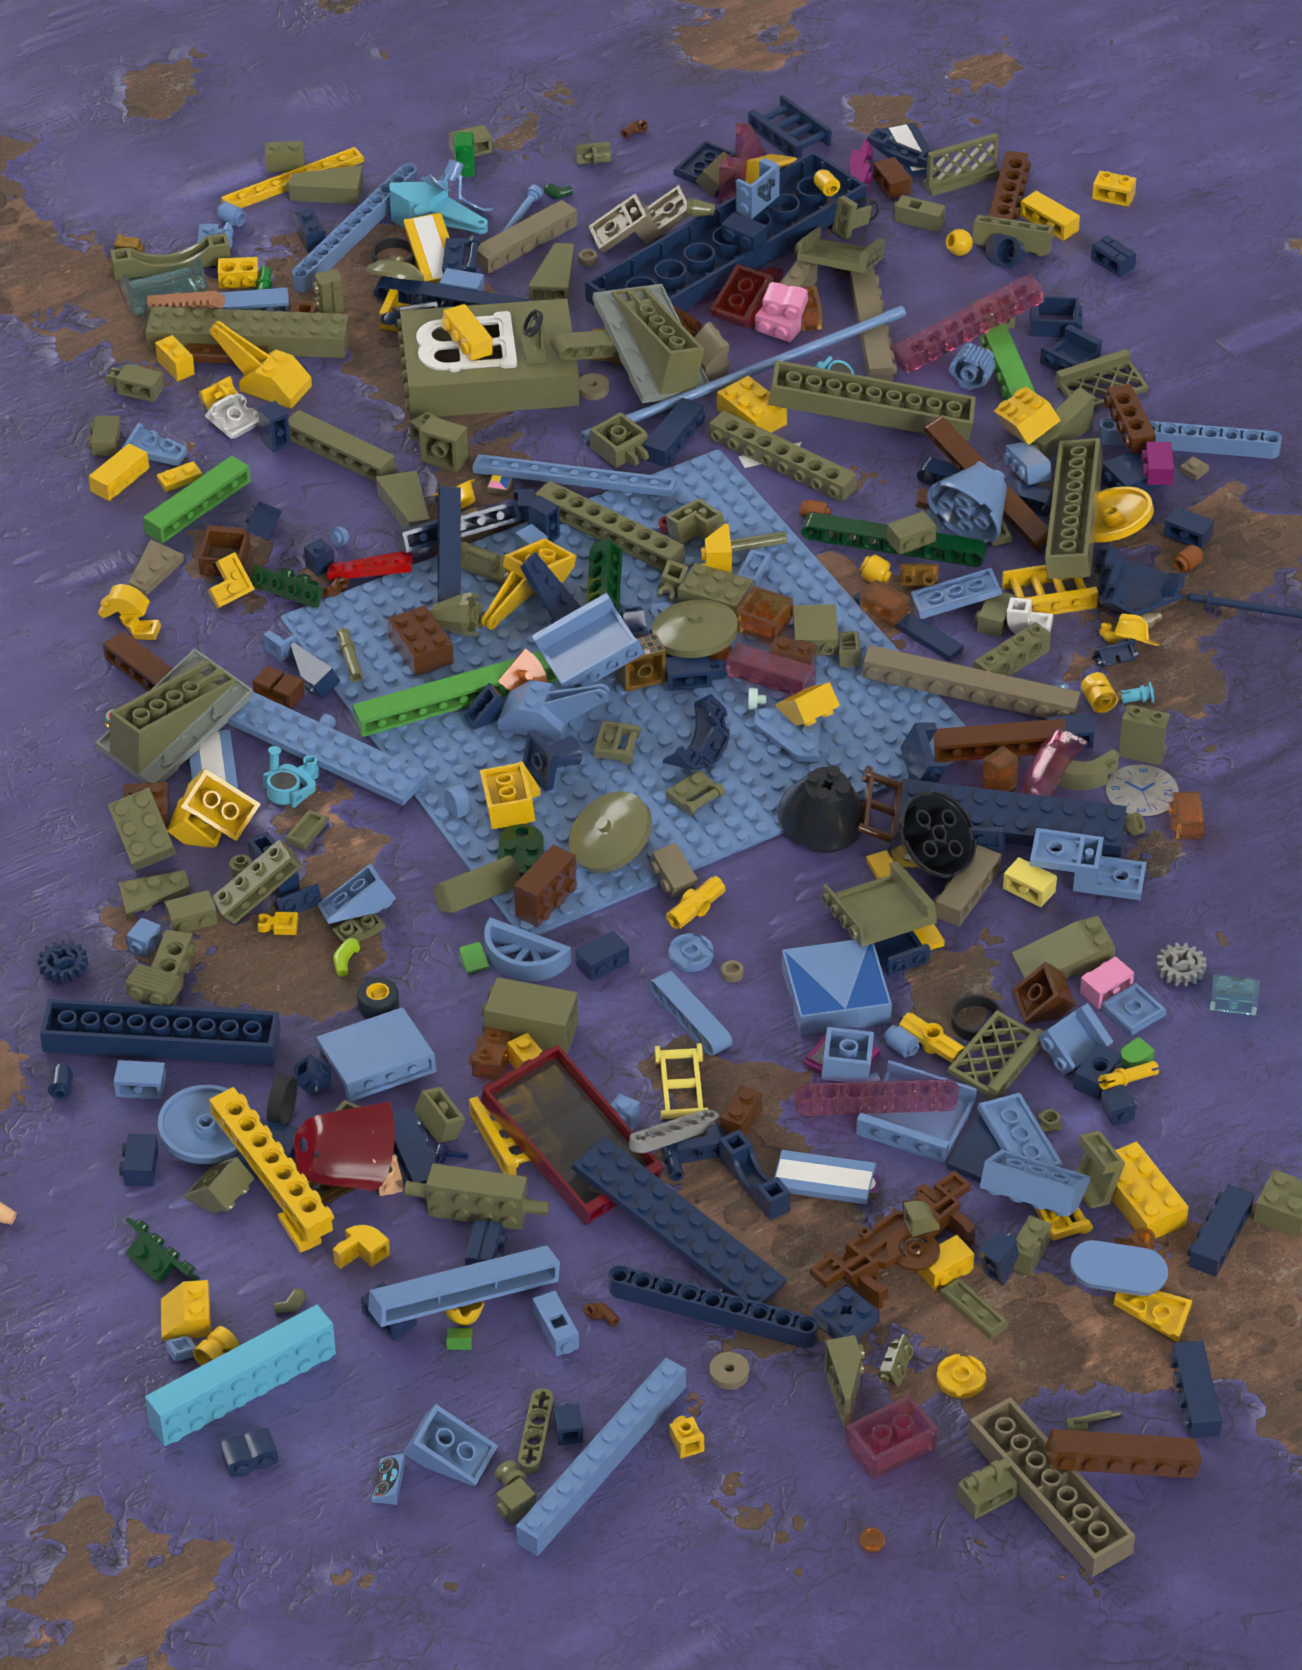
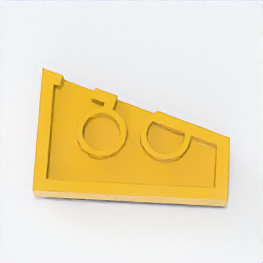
M1156 1291L1155 1294L1150 1296L1116 1292L1114 1305L1179 1343L1192 1307V1300L1161 1291Z

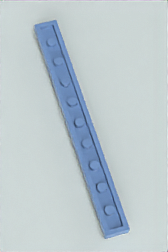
M478 454L473 464V473L483 475L495 474L523 480L552 481L563 485L634 492L661 497H672L677 485L676 478L481 454Z

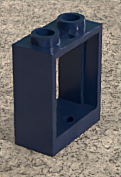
M1031 296L1030 336L1064 337L1065 328L1069 324L1082 330V318H1079L1082 317V305H1079V297ZM1039 314L1072 316V320L1039 319Z

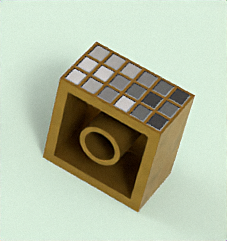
M657 634L638 638L644 654L616 670V676L625 692L666 682V650Z

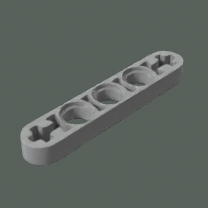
M701 1110L635 1132L630 1135L629 1149L637 1153H646L703 1134L710 1126L719 1124L720 1115L713 1110Z

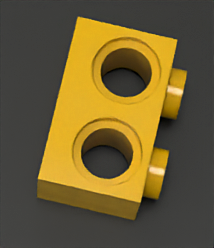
M257 257L218 258L219 289L257 287L256 282L259 278Z

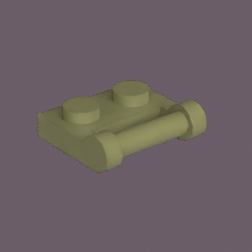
M602 721L594 748V757L620 760L624 764H631L634 758V746L636 739L640 737L641 728L633 724ZM623 734L628 735L625 750L619 749Z
M700 770L666 790V797L689 816L696 813L698 808L714 798H720L725 795L724 787L720 783L716 784Z

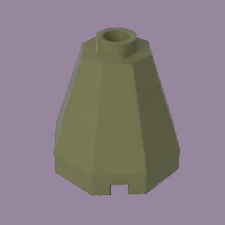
M477 593L457 595L434 604L432 609H430V612L442 629L463 636H479L480 632H476V629H481L483 607L481 602L476 601V598H479Z

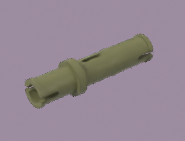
M341 628L336 632V637L340 644L339 651L344 657L350 680L352 682H360L364 675L355 652L356 645L351 639L349 630Z

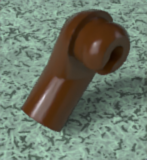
M339 577L329 587H322V597L337 596L348 587V580L344 577Z
M587 1303L584 1306V1314L590 1319H604L611 1327H615L620 1322V1318L605 1303Z

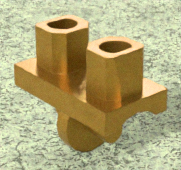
M901 564V586H933L939 584V564Z

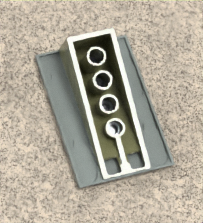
M662 284L593 293L594 306L605 324L604 328L617 349L619 358L630 377L629 380L642 403L666 400L709 383L701 365L704 348L682 326Z
M194 648L150 691L110 712V729L96 741V749L104 753L116 764L118 763L120 767L142 783L164 782L179 769L182 763L198 751L206 740L223 727L231 716L248 703L249 698L253 696V689Z

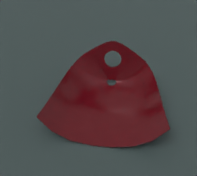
M390 1101L329 1112L308 1118L294 1136V1150L299 1173H303L307 1180L320 1184L375 1191L381 1187L388 1176L394 1150L395 1125ZM302 1137L307 1142L306 1152H302L299 1146ZM315 1150L319 1152L318 1158H314Z

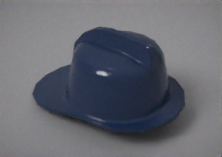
M995 234L988 240L986 245L987 259L994 265L1011 268L1020 264L1024 257H1028L1023 243L1012 236Z

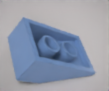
M370 863L317 905L326 921L330 924L377 913L382 909L388 908L396 897L382 876Z
M435 1404L423 1417L403 1453L426 1469L471 1486H476L498 1445Z

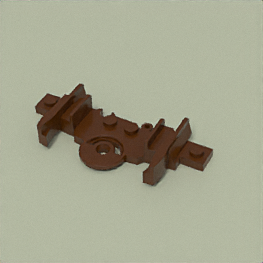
M955 1170L935 1183L934 1189H931L926 1184H921L915 1189V1197L910 1201H923L927 1203L939 1224V1230L912 1237L904 1221V1211H898L893 1207L892 1213L874 1224L872 1231L868 1227H861L859 1229L858 1237L846 1243V1252L842 1260L829 1249L824 1252V1259L810 1268V1275L825 1288H828L842 1278L869 1303L878 1309L882 1308L883 1300L888 1298V1288L876 1281L878 1280V1268L888 1269L895 1264L911 1271L930 1268L938 1261L940 1256V1246L934 1237H941V1231L945 1227L969 1245L975 1244V1226L966 1216L959 1212L960 1201L957 1200L971 1191V1184ZM922 1238L928 1241L926 1243H923L921 1241L914 1240L906 1243L903 1248V1254L905 1257H901L902 1254L899 1251V1246L906 1239Z

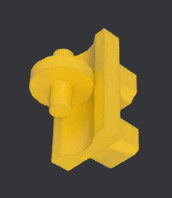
M228 376L199 391V398L206 409L209 410L214 403L230 394H238L233 386L231 376Z

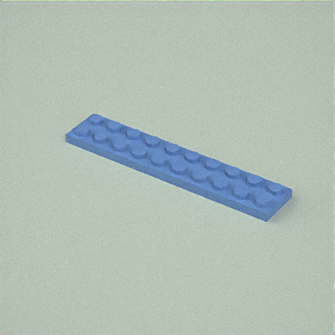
M255 692L249 698L248 703L231 716L227 724L274 746H278L302 759L307 755H313L318 760L317 766L403 806L428 780V772Z

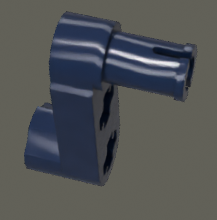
M718 1125L710 1126L704 1131L703 1137L685 1139L662 1147L661 1154L664 1164L668 1167L670 1179L673 1181L683 1179L685 1175L681 1163L719 1157V1139L726 1136L724 1128Z

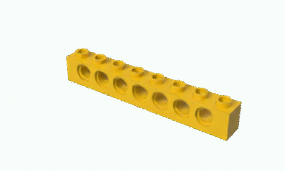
M232 1087L209 1099L210 1113L247 1160L249 1166L306 1242L310 1243L333 1230L332 1220L334 1219L331 1209L328 1206L324 1207L316 1190H311L306 1176L303 1173L299 1174L296 1164L291 1157H286L281 1143L274 1141L270 1129L267 1125L263 1126L261 1124L258 1113L254 1109L251 1110L245 1096L242 1093L239 1094Z

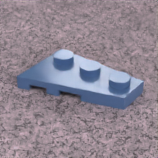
M140 423L136 425L122 447L124 448L130 443L148 452V460L180 466L187 455V447L169 438L164 439L158 436V432L154 430L148 431L144 429V425Z

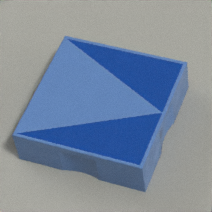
M856 940L782 950V972L788 993L793 1000V1012L800 1036L827 1032V1027L860 1028L891 1023L892 1003L874 943L861 947Z

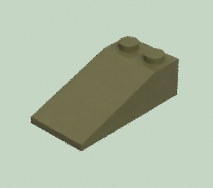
M1099 916L1076 921L1012 952L1011 956L1023 979L1044 962L1063 971L1065 978L1091 972L1103 962L1111 960L1115 957L1116 947Z

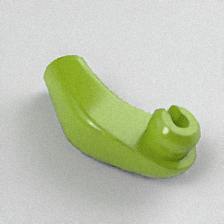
M355 938L346 939L333 955L338 976L342 977L348 974L349 959L354 952L358 953L360 950L359 942Z

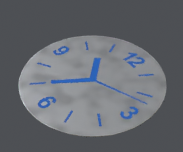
M1138 764L1120 768L1109 777L1106 784V794L1110 802L1114 805L1127 806L1126 813L1128 814L1139 812L1142 816L1161 814L1169 810L1176 803L1179 795L1178 785L1173 777L1164 770L1150 765Z

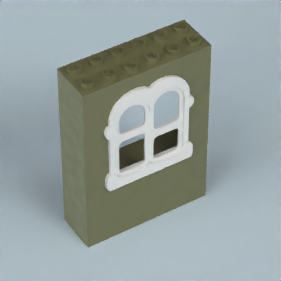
M567 298L467 306L493 338V346L501 345L503 357L491 360L470 361L461 352L457 343L453 342L450 334L443 329L441 324L443 310L453 307L400 311L401 319H397L398 331H401L398 332L401 372H403L404 398H407L405 399V409L410 411V419L417 418L427 411L440 417L580 406L577 360H561L550 345L551 339L555 335L572 332ZM537 309L543 313L542 323L545 332L546 362L526 364L520 342V333L523 332L524 321L528 314ZM459 349L460 361L442 363L434 358V354L438 350Z

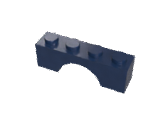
M739 1129L720 1138L719 1158L769 1221L789 1212L791 1192L778 1177L770 1179L763 1172L755 1157L752 1144Z

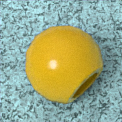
M963 229L953 230L946 238L947 249L956 256L966 255L973 245L970 233Z

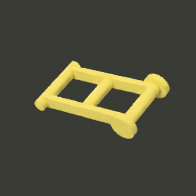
M697 1043V1048L660 1050V1046H655L656 1065L661 1064L665 1110H661V1120L677 1119L701 1110H708V1107L703 1108L699 1062H703L702 1043ZM693 1058L695 1078L667 1080L665 1059ZM696 1087L698 1108L670 1110L668 1089Z

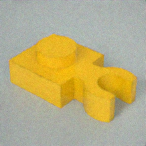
M275 912V917H271L268 914H259L258 931L268 932L273 930L274 935H297L298 912Z

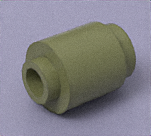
M236 855L230 860L231 880L252 863L249 856Z

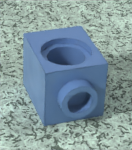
M141 917L126 935L128 951L135 955L149 958L162 941L161 925Z

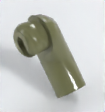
M295 1288L286 1301L273 1302L275 1315L298 1311L306 1299L305 1292L300 1288Z

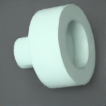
M749 688L748 710H755L757 704H766V695H758V688Z

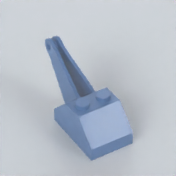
M529 680L509 692L498 719V731L527 736L528 731L535 729L544 739L559 741L563 738L569 721L605 702L610 689L604 684L558 690L551 683Z

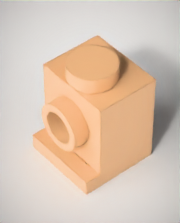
M396 1155L392 1156L387 1178L383 1185L378 1188L380 1196L403 1192V1180Z

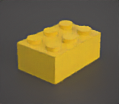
M746 376L717 392V411L719 413L724 410L770 433L787 425V408L768 405L770 392L750 376Z
M1027 387L1017 390L1014 396L1009 400L1001 402L998 408L994 410L1005 430L1027 445L1061 421L1049 401Z

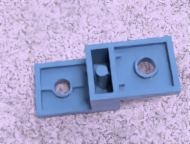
M1036 828L1030 858V866L1075 872L1073 891L1140 901L1147 862L1102 856L1104 837ZM1057 848L1061 851L1054 852L1051 849ZM1122 876V877H1125L1126 879H1124V880H1119V879H1117V877Z

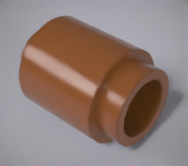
M810 499L808 501L803 500L800 507V517H804V519L809 513L831 515L832 512L828 503Z
M1189 545L1175 555L1172 565L1178 573H1187L1203 561V553L1199 547Z

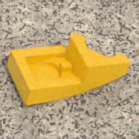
M137 614L120 615L119 618L122 624L135 639H157L161 628L159 620L139 621Z

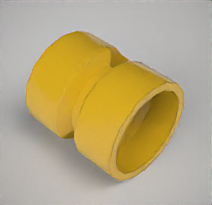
M1096 672L1083 679L1081 690L1086 699H1088L1093 711L1105 713L1116 706L1118 696L1105 674Z
M219 1326L208 1335L206 1340H203L194 1348L193 1355L198 1364L203 1366L240 1346L234 1334L225 1327Z

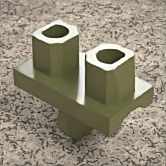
M610 141L576 145L577 165L611 162Z

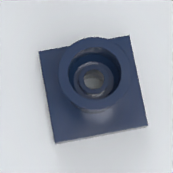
M535 729L528 731L523 763L532 777L545 791L552 790L557 768L579 765L581 763V747L577 739L571 735L549 745Z

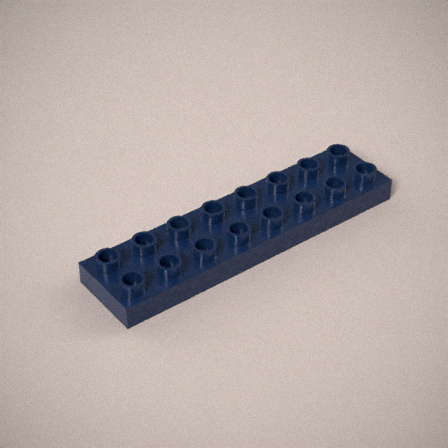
M813 150L780 169L779 197L752 218V220L767 225V239L754 251L721 237L722 222L733 212L737 213L735 195L716 206L714 216H699L587 280L585 282V299L594 306L592 299L594 292L662 284L672 305L684 311L696 303L706 300L711 294L728 284L735 283L740 277L752 270L764 266L766 262L779 254L791 250L797 242L818 226H821L822 231V229L834 223L838 198L844 195L854 202L861 198H867V184ZM828 170L840 182V189L835 195L826 196L815 185L814 175L816 172ZM866 201L859 203L857 208L866 204Z

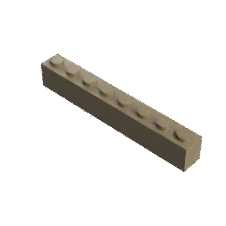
M874 267L866 273L850 271V289L857 324L885 313L882 312L884 311L883 299L880 300L882 293L881 287H879V276L875 275ZM883 324L860 333L867 377L893 382V375L897 374L896 363H893L894 351L890 350L892 348L891 337H887L889 336L888 324Z

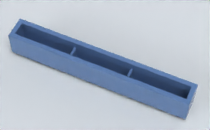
M546 1245L369 1290L368 1310L380 1327L558 1282L560 1261Z

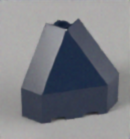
M1112 546L1099 548L1092 567L1093 571L1097 573L1095 581L1097 590L1101 592L1099 597L1100 604L1120 615L1124 613L1139 616L1185 597L1179 594L1184 586V579L1186 577L1184 572L1166 573L1125 560L1116 555L1118 550Z

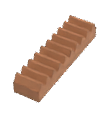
M217 291L147 296V305L150 310L151 307L159 306L222 309L225 304V295Z

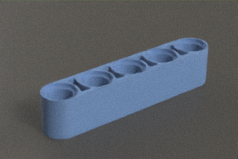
M668 971L649 981V987L654 997L697 1043H702L703 1050L709 1056H713L732 1046L733 1042L729 1032L672 971Z

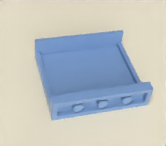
M607 593L532 635L539 651L564 689L589 686L644 654L638 639H635Z
M403 1007L317 1036L320 1057L326 1056L343 1082L349 1102L437 1072L434 1052Z
M889 1060L887 1073L865 1114L860 1113L857 1118L856 1135L945 1164L976 1105L977 1089Z

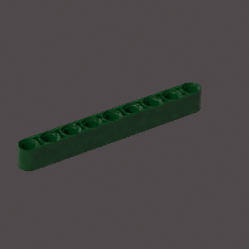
M809 513L806 515L801 529V535L808 540L899 555L887 541V524L820 513ZM936 532L935 542L900 555L979 567L983 563L987 545L979 539Z

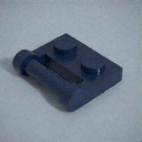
M476 235L470 236V238H446L442 264L443 274L446 268L476 273L478 246H480L481 238ZM466 247H470L468 263L464 265Z

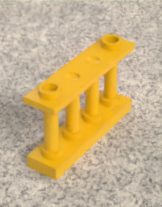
M1046 565L1003 571L1002 589L1012 588L1016 598L1032 599V612L1054 615L1097 608L1098 590L1096 587L1086 588L1082 578L1048 579ZM1074 579L1078 590L1066 591L1062 581ZM1053 582L1057 593L1045 594L1042 584ZM1033 585L1037 596L1025 598L1021 587Z
M523 1085L517 1088L516 1096L498 1101L504 1109L521 1104L525 1112L512 1116L517 1124L531 1121L532 1125H535L543 1120L533 1102L530 1090L525 1089ZM478 1096L469 1099V1115L503 1174L516 1175V1168L519 1167V1164L530 1161V1159L524 1153L518 1155L511 1154L509 1148L517 1144L511 1137L506 1139L500 1136L499 1131L504 1129L498 1122L491 1120L490 1112L480 1102ZM548 1127L530 1137V1140L540 1137L544 1143V1146L538 1147L544 1156L550 1154L555 1163L560 1162L562 1145L558 1138H554Z

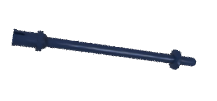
M1209 591L1208 596L1194 593L1187 595L1188 601L1206 604V609L1208 610L1211 605L1302 619V610L1213 597L1212 591Z

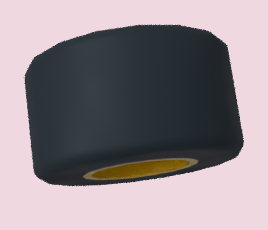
M373 977L364 981L357 990L358 1010L366 1019L399 1009L398 988L390 979Z

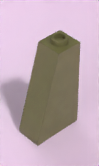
M363 166L291 174L290 181L286 183V193H289L290 201L358 204L364 181Z
M554 243L529 283V299L538 301L567 298L569 303L574 266V244Z
M1078 388L1055 410L1061 421L1033 441L1032 444L1048 458L1058 451L1059 441L1075 440L1092 429L1095 396L1082 388Z
M417 471L376 476L377 494L402 528L430 521Z

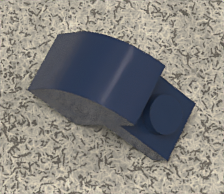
M641 606L619 609L621 618L635 639L650 635V631L645 623L644 610Z

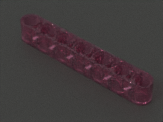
M948 1079L802 1084L795 1091V1109L799 1114L806 1116L951 1111L958 1106L959 1086L955 1081Z

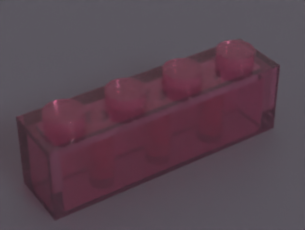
M736 643L727 658L726 670L729 676L791 695L814 686L816 683L815 666Z

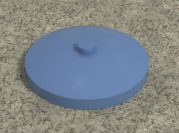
M217 1085L192 1086L177 1092L165 1102L158 1117V1133L162 1144L172 1155L190 1163L214 1164L228 1160L240 1153L210 1113L209 1099L228 1090V1088Z

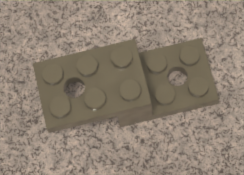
M679 185L648 207L635 193L588 227L602 253L611 249L633 232H636L647 245L689 216L686 215L688 199Z

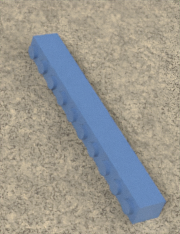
M665 1358L517 1524V1545L536 1556L546 1548L686 1388V1369L668 1358Z

